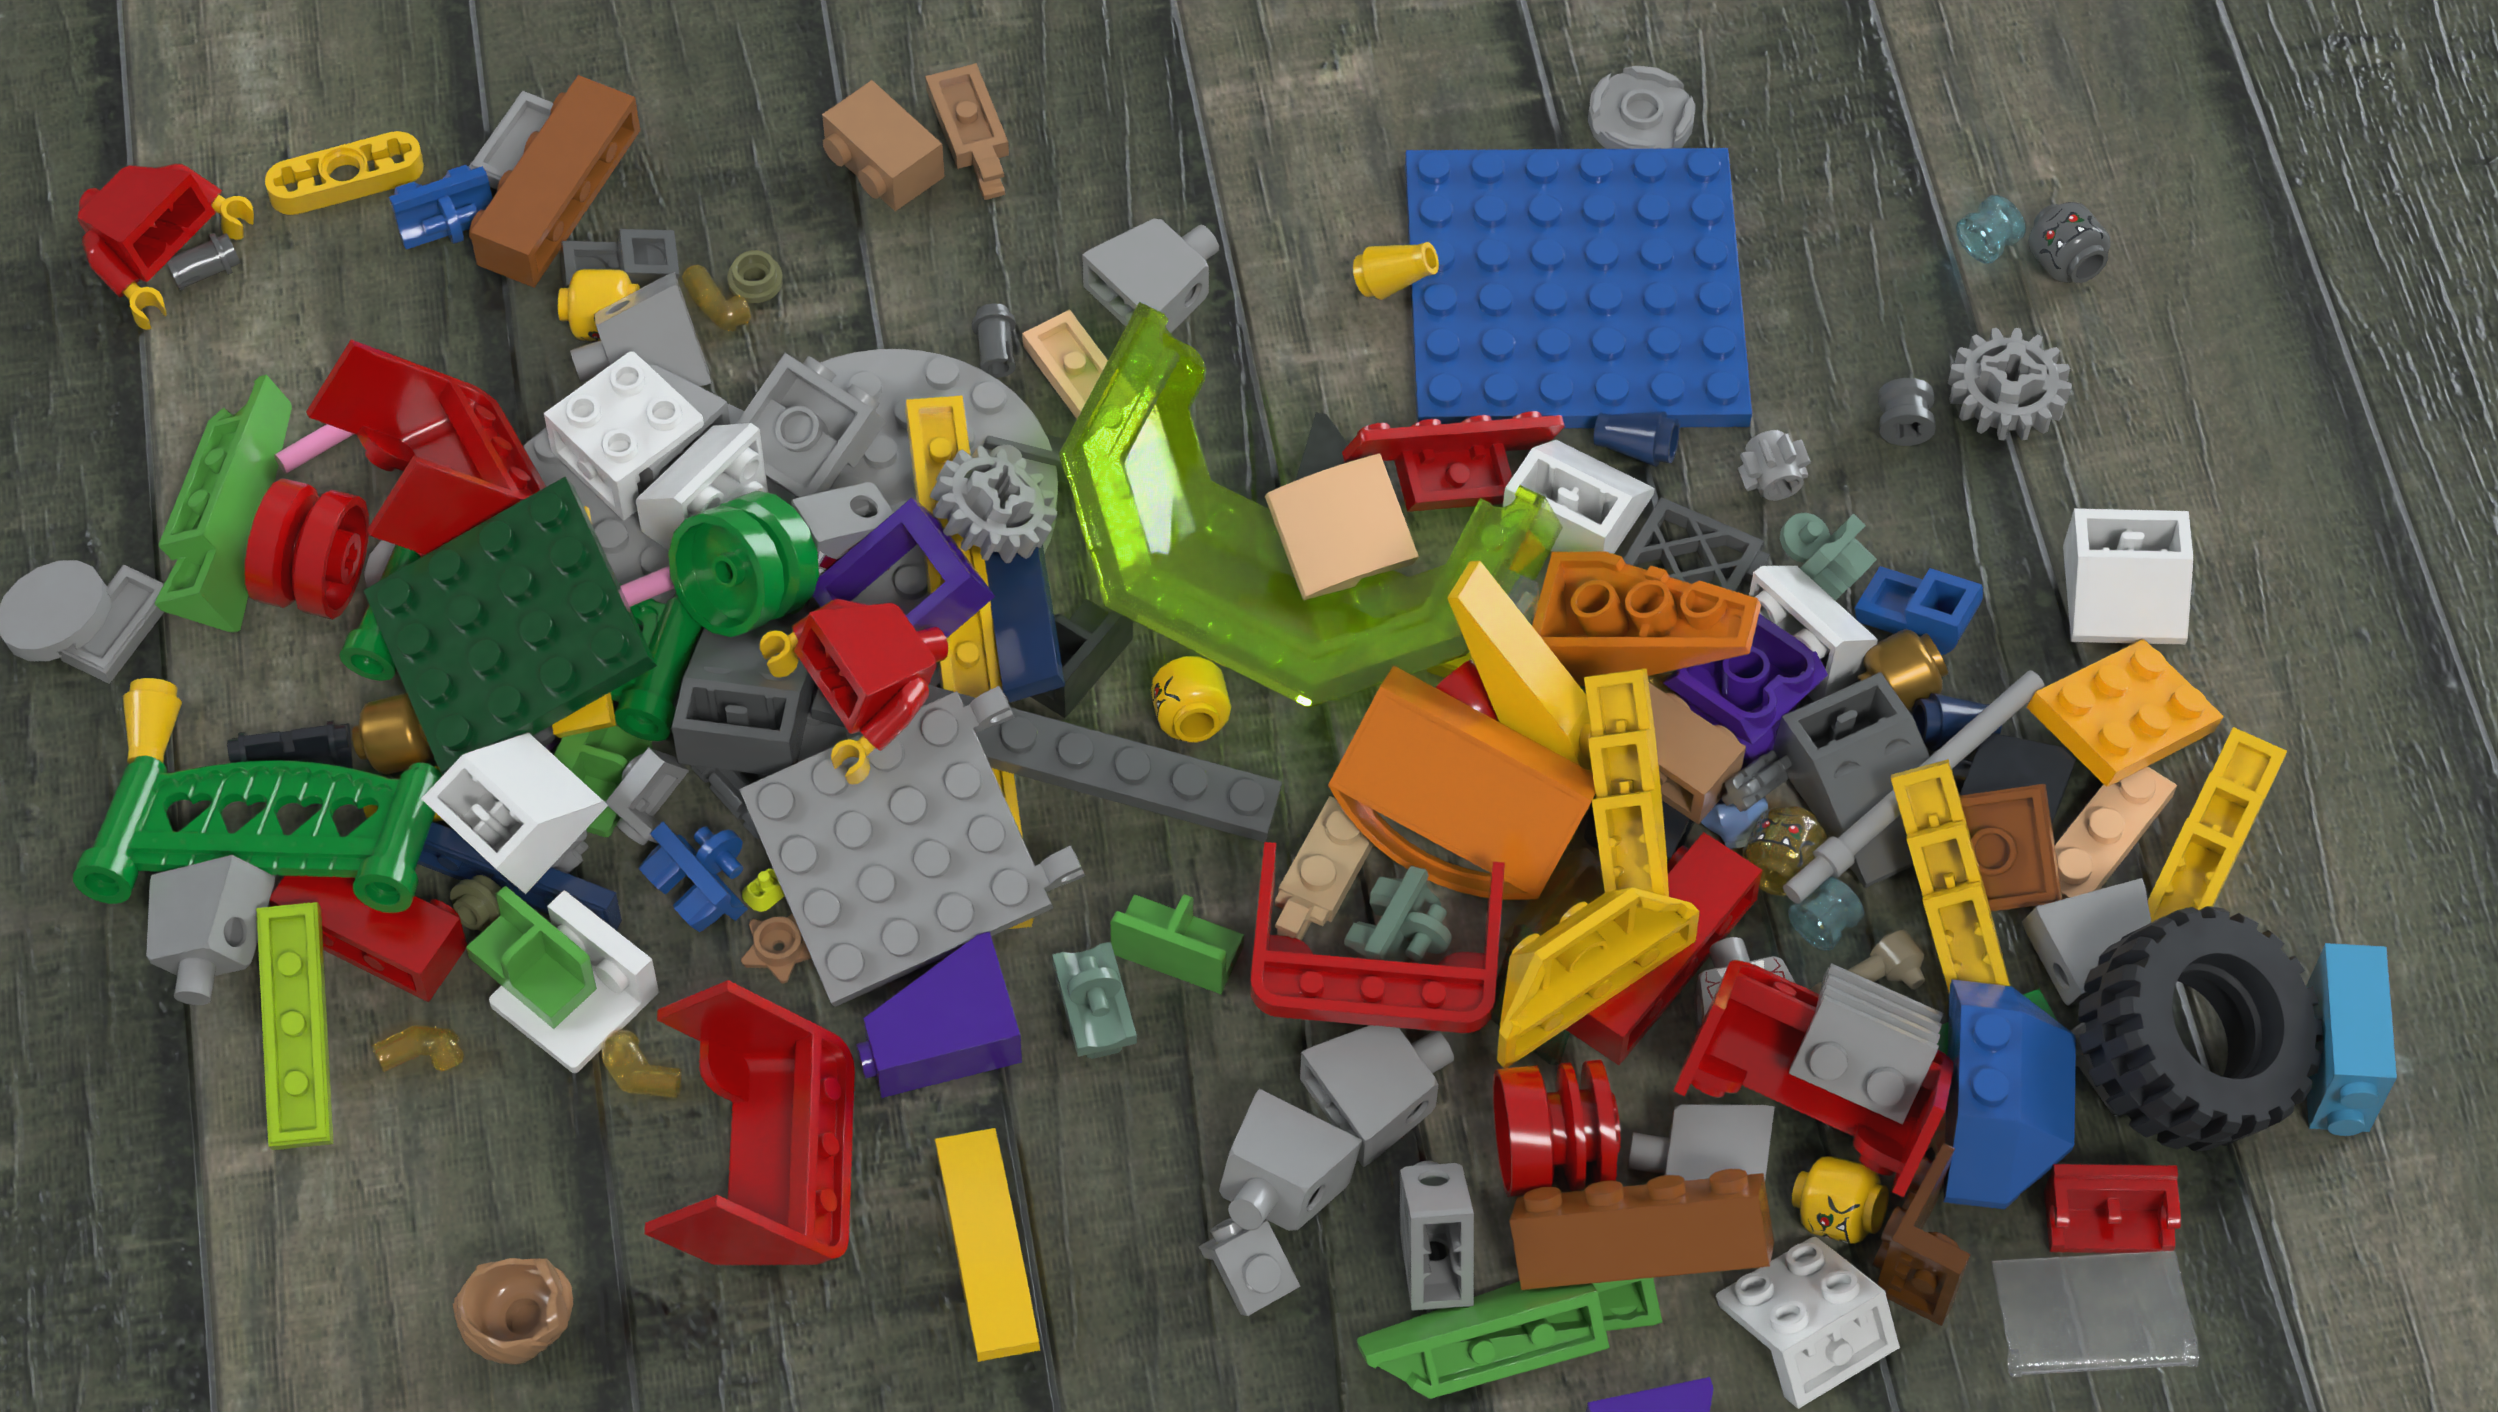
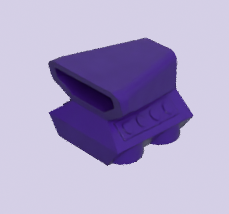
M1759 614L1750 654L1678 669L1663 684L1678 694L1687 703L1691 711L1712 725H1720L1727 728L1736 736L1741 744L1746 746L1742 770L1767 751L1773 750L1782 716L1795 711L1800 701L1827 677L1828 673L1816 651L1813 652L1797 638Z

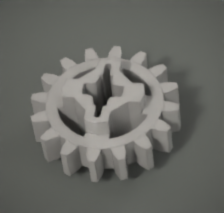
M1992 328L1989 341L1986 342L1982 337L1975 334L1971 337L1969 349L1963 347L1958 349L1955 363L1951 366L1948 384L1952 386L1949 400L1953 404H1962L1959 415L1962 421L1973 417L1979 420L1977 426L1978 433L1982 434L1991 426L1997 428L1998 440H2005L2008 430H2016L2017 435L2022 441L2027 440L2032 426L2044 434L2048 432L2051 419L2060 421L2062 418L2065 404L2068 402L2072 384L2067 382L2070 367L2068 364H2057L2060 353L2057 347L2046 351L2040 348L2042 336L2037 334L2028 342L2022 340L2020 328L2013 330L2011 338H2004L1998 328Z
M977 446L972 456L962 449L958 451L953 461H946L936 478L937 483L931 491L930 497L938 501L933 510L934 517L948 519L949 521L943 530L944 534L949 536L958 533L964 538L961 542V549L967 551L975 545L981 548L982 559L988 561L994 551L999 552L1005 563H1011L1016 553L1025 559L1029 558L1036 547L1041 548L1053 529L1051 525L1057 516V511L1049 507L1055 497L1054 492L1040 490L1039 485L1044 476L1041 473L1032 475L1026 473L1024 469L1026 468L1027 460L1024 458L1017 460L1013 464L1007 461L1006 450L1000 448L995 457H989L988 452L983 446Z

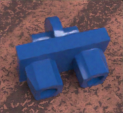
M467 165L450 169L442 180L423 186L415 182L395 188L394 195L389 197L405 249L449 236L452 244L464 241L462 231L470 229L472 220L477 212L482 209L486 210L493 199L488 176L483 166L471 170Z
M661 822L650 833L659 845L647 856L639 866V870L665 895L686 875L695 883L672 905L692 928L700 933L724 913L736 921L748 910L744 903L717 875V873L723 870L730 879H734L743 871V866L736 859L742 849L743 842L733 830H724L714 835L708 827L700 828L694 835L695 841L701 846L698 852L682 835H676L664 822Z

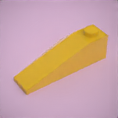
M1470 561L1447 599L1499 722L1592 772L1588 738L1592 737L1586 694L1482 562Z

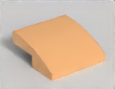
M1380 453L1306 476L1274 489L1265 496L1303 600L1355 587L1362 578L1413 565L1419 558Z

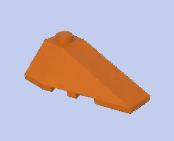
M1606 551L1552 552L1532 627L1577 684L1585 686L1584 677L1645 668H1647V675L1650 676L1750 654L1761 604L1758 598L1710 583L1697 581L1691 584L1672 578L1667 570L1650 565L1648 570L1626 564L1622 556Z

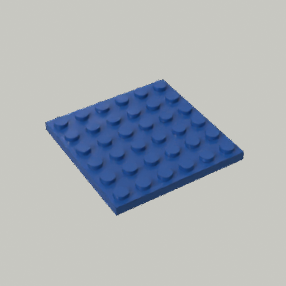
M1728 148L1406 150L1405 176L1409 245H1418L1425 242L1431 243L1436 250L1439 260V269L1436 274L1426 276L1410 285L1417 422L1427 419H1438L1441 421V424L1461 423L1465 419L1478 415H1488L1492 420L1511 419L1524 412L1537 411L1541 413L1542 417L1561 415L1565 425L1564 428H1595L1599 413L1628 414L1665 411L1667 418L1679 420L1680 427H1750L1752 406Z

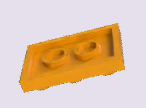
M2145 639L2036 691L2026 707L2106 787L2213 733L2224 717L2198 689L2194 688Z

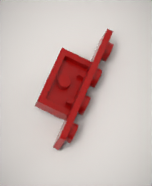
M1537 411L1524 412L1511 419L1492 420L1488 415H1478L1465 419L1461 423L1441 424V421L1438 419H1427L1419 421L1410 427L1391 428L1387 423H1375L1361 428L1357 432L1356 437L1343 450L1342 455L1344 463L1379 453L1383 461L1394 460L1407 512L1503 504L1505 487L1512 478L1506 451L1530 450L1533 447L1550 442L1565 425L1561 415L1542 417L1541 413Z

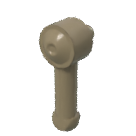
M1899 930L1885 935L1873 948L1870 954L1871 957L1848 969V971L1872 982L1884 976L1888 981H1903L1912 990L1920 987L1925 982L1920 969L1924 953L1907 930ZM1822 982L1816 984L1810 990L1820 994Z

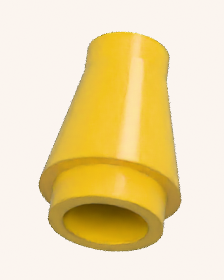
M1429 242L1418 245L1368 246L1363 254L1355 257L1353 262L1354 279L1359 291L1365 297L1375 296L1380 300L1393 295L1426 276L1436 274L1439 269L1436 250Z
M155 678L136 679L130 683L129 692L123 695L128 742V764L133 763V760L139 756H150L163 763L164 753L182 705V701L177 697L178 688L173 683Z

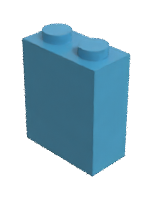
M2325 943L2306 985L2307 988L2312 986L2318 1000V1005L2313 1006L2315 1019H2322L2323 1040L2315 1044V1049L2322 1051L2318 1073L2308 1077L2312 1080V1088L2307 1095L2309 1129H2325L2334 1135L2351 1136L2361 1132H2370L2397 1078L2387 947Z

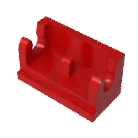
M2054 1164L2044 1189L2049 1251L2073 1253H2173L2176 1247L2175 1229H2180L2181 1227L2177 1165Z

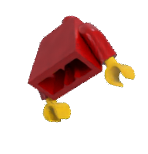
M171 164L157 168L129 165L122 168L101 190L90 188L85 191L79 202L80 211L78 212L77 220L86 232L82 238V245L90 267L119 298L125 295L130 300L134 321L140 328L150 330L151 325L147 316L141 311L143 308L155 306L164 316H167V312L160 292L151 287L140 288L137 284L139 280L148 282L216 212L221 215V230L223 234L227 233L228 237L234 240H240L244 237L243 225L237 218H241L251 225L254 224L253 207L247 198L232 196L225 199L221 196L223 190L183 164Z
M834 599L816 611L809 612L808 616L792 625L793 632L788 636L781 631L767 632L760 641V651L764 659H769L767 667L774 677L779 678L794 672L799 658L848 732L853 734L860 731L863 734L858 741L851 739L840 741L834 746L831 754V760L835 769L850 757L859 758L858 762L850 767L845 775L849 784H858L865 780L870 771V762L867 756L875 748L879 751L886 748L910 724L928 699V685L937 667L936 662L947 658L948 642L943 631L936 626L916 631L901 608L893 603L866 605Z

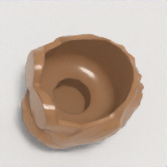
M509 1258L476 1266L475 1271L466 1280L461 1291L454 1298V1316L465 1344L473 1352L489 1361L500 1364L519 1365L526 1363L540 1352L546 1350L567 1329L573 1307L571 1284L565 1274L555 1268L548 1259L522 1260Z

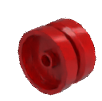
M282 478L274 482L262 498L248 538L245 558V585L249 598L259 603L285 608L296 600L298 609L306 614L332 620L340 616L353 597L366 558L369 538L367 531L369 527V513L366 501L360 496L336 490H330L319 497L317 490L311 485Z

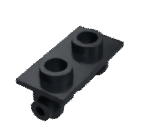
M334 720L327 721V725L293 729L285 732L278 731L246 735V732H239L238 738L227 740L230 763L300 761L353 769L349 723L335 725Z

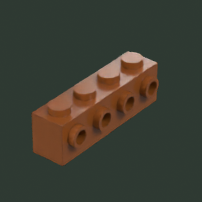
M578 75L567 92H561L556 97L550 116L541 130L534 131L530 135L524 148V154L513 170H508L503 174L497 187V193L486 210L478 211L472 220L469 237L472 240L478 266L533 288L536 287L560 251L562 241H567L639 134L640 125L634 96Z
M1725 1169L1713 1173L1707 1179L1687 1181L1679 1175H1664L1651 1179L1646 1185L1623 1187L1617 1181H1602L1588 1186L1585 1191L1561 1193L1560 1189L1555 1187L1537 1188L1525 1193L1524 1197H1517L1509 1220L1521 1290L1770 1267L1774 1247L1764 1173L1747 1175V1172L1742 1169Z

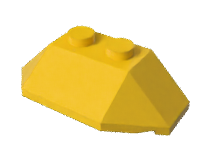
M1632 887L1606 892L1589 904L1587 902H1580L1571 907L1562 916L1559 924L1541 936L1535 933L1523 939L1514 948L1509 958L1499 1029L1498 1063L1503 1068L1510 1067L1696 941L1700 911L1690 902Z

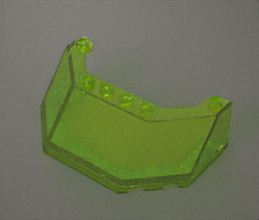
M1141 302L1138 303L1059 452L1065 476L1068 477L1077 507L1075 510L1086 547L1091 554L1098 577V587L1104 606L1308 709L1382 684L1393 665L1409 674H1413L1466 656L1470 651L1447 597L1470 561H1481L1514 603L1537 578L1563 528L1546 497L1519 485L1515 493V500L1508 506L1494 507L1491 503L1480 498L1445 565L1410 577L1392 570L1362 578L1355 587L1303 600L1270 509L1211 480L1190 412V408L1206 378V366L1203 358L1193 347L1173 337L1165 327L1169 319L1164 313Z

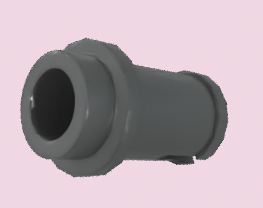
M212 233L209 235L210 241L175 255L167 262L180 291L224 270L229 275L233 273L232 267L241 264L227 233L219 237Z
M992 303L986 304L977 310L976 316L972 320V330L978 335L980 369L995 378H1001L1012 374L1016 369L1011 332L1015 329L1016 320L1014 315L1009 313V309L1005 305Z

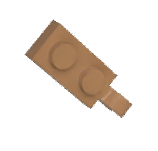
M977 63L925 76L926 91L957 169L971 165L974 166L979 189L984 200L1005 195V189L1000 179L1004 177V172L999 158L1009 156L1008 140Z

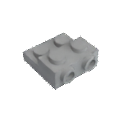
M785 353L736 424L752 423L760 429L766 477L799 498L828 491L846 464L855 468L886 421L875 411L880 403L871 395L851 384L846 392L832 383L836 375L817 360L808 356L802 364Z

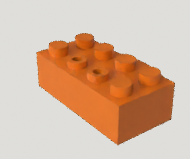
M1394 665L1379 687L1328 784L1345 814L1379 850L1406 869H1409L1410 866L1426 869L1429 875L1427 880L1457 892L1488 898L1493 861L1505 862L1502 900H1530L1539 898L1596 794L1593 773ZM1377 812L1490 873L1448 863L1425 852L1395 831Z

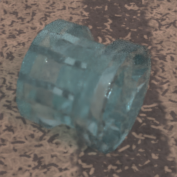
M1990 195L1979 204L1978 213H1968L1957 222L1956 232L1962 247L1969 255L1979 262L1991 264L2003 255L2005 245L2013 246L2025 236L2026 225L2020 211L2013 203L2000 195Z
M1830 876L1800 904L1794 902L1789 907L1788 915L1793 927L1803 939L1820 950L1829 951L1840 942L1841 931L1844 928H1852L1863 919L1864 909L1859 898L1850 887L1841 880Z

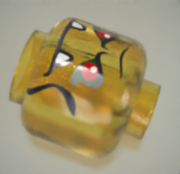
M1797 806L1775 807L1764 811L1757 820L1743 848V858L1762 869L1759 886L1761 890L1773 895L1784 896L1786 893L1783 886L1815 858L1813 851L1824 843L1828 837L1815 816L1808 810Z

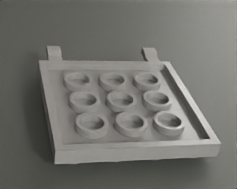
M1000 686L981 694L965 707L957 691L921 707L910 724L882 751L875 748L867 756L870 762V771L865 780L858 784H849L845 775L849 768L858 762L859 758L850 757L835 769L831 760L832 749L834 748L832 747L739 789L829 1000L834 1007L951 955L978 934L990 932L991 936L1053 909L1047 892L1085 876L1071 846L1050 855L1040 864L1034 865L976 734L986 728L1014 718ZM860 734L852 738L851 740L858 741L863 736V734Z

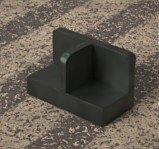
M1086 599L1070 619L1060 614L1054 616L1065 686L1031 696V698L1063 718H1066L1133 640V605L1124 599L1111 612Z

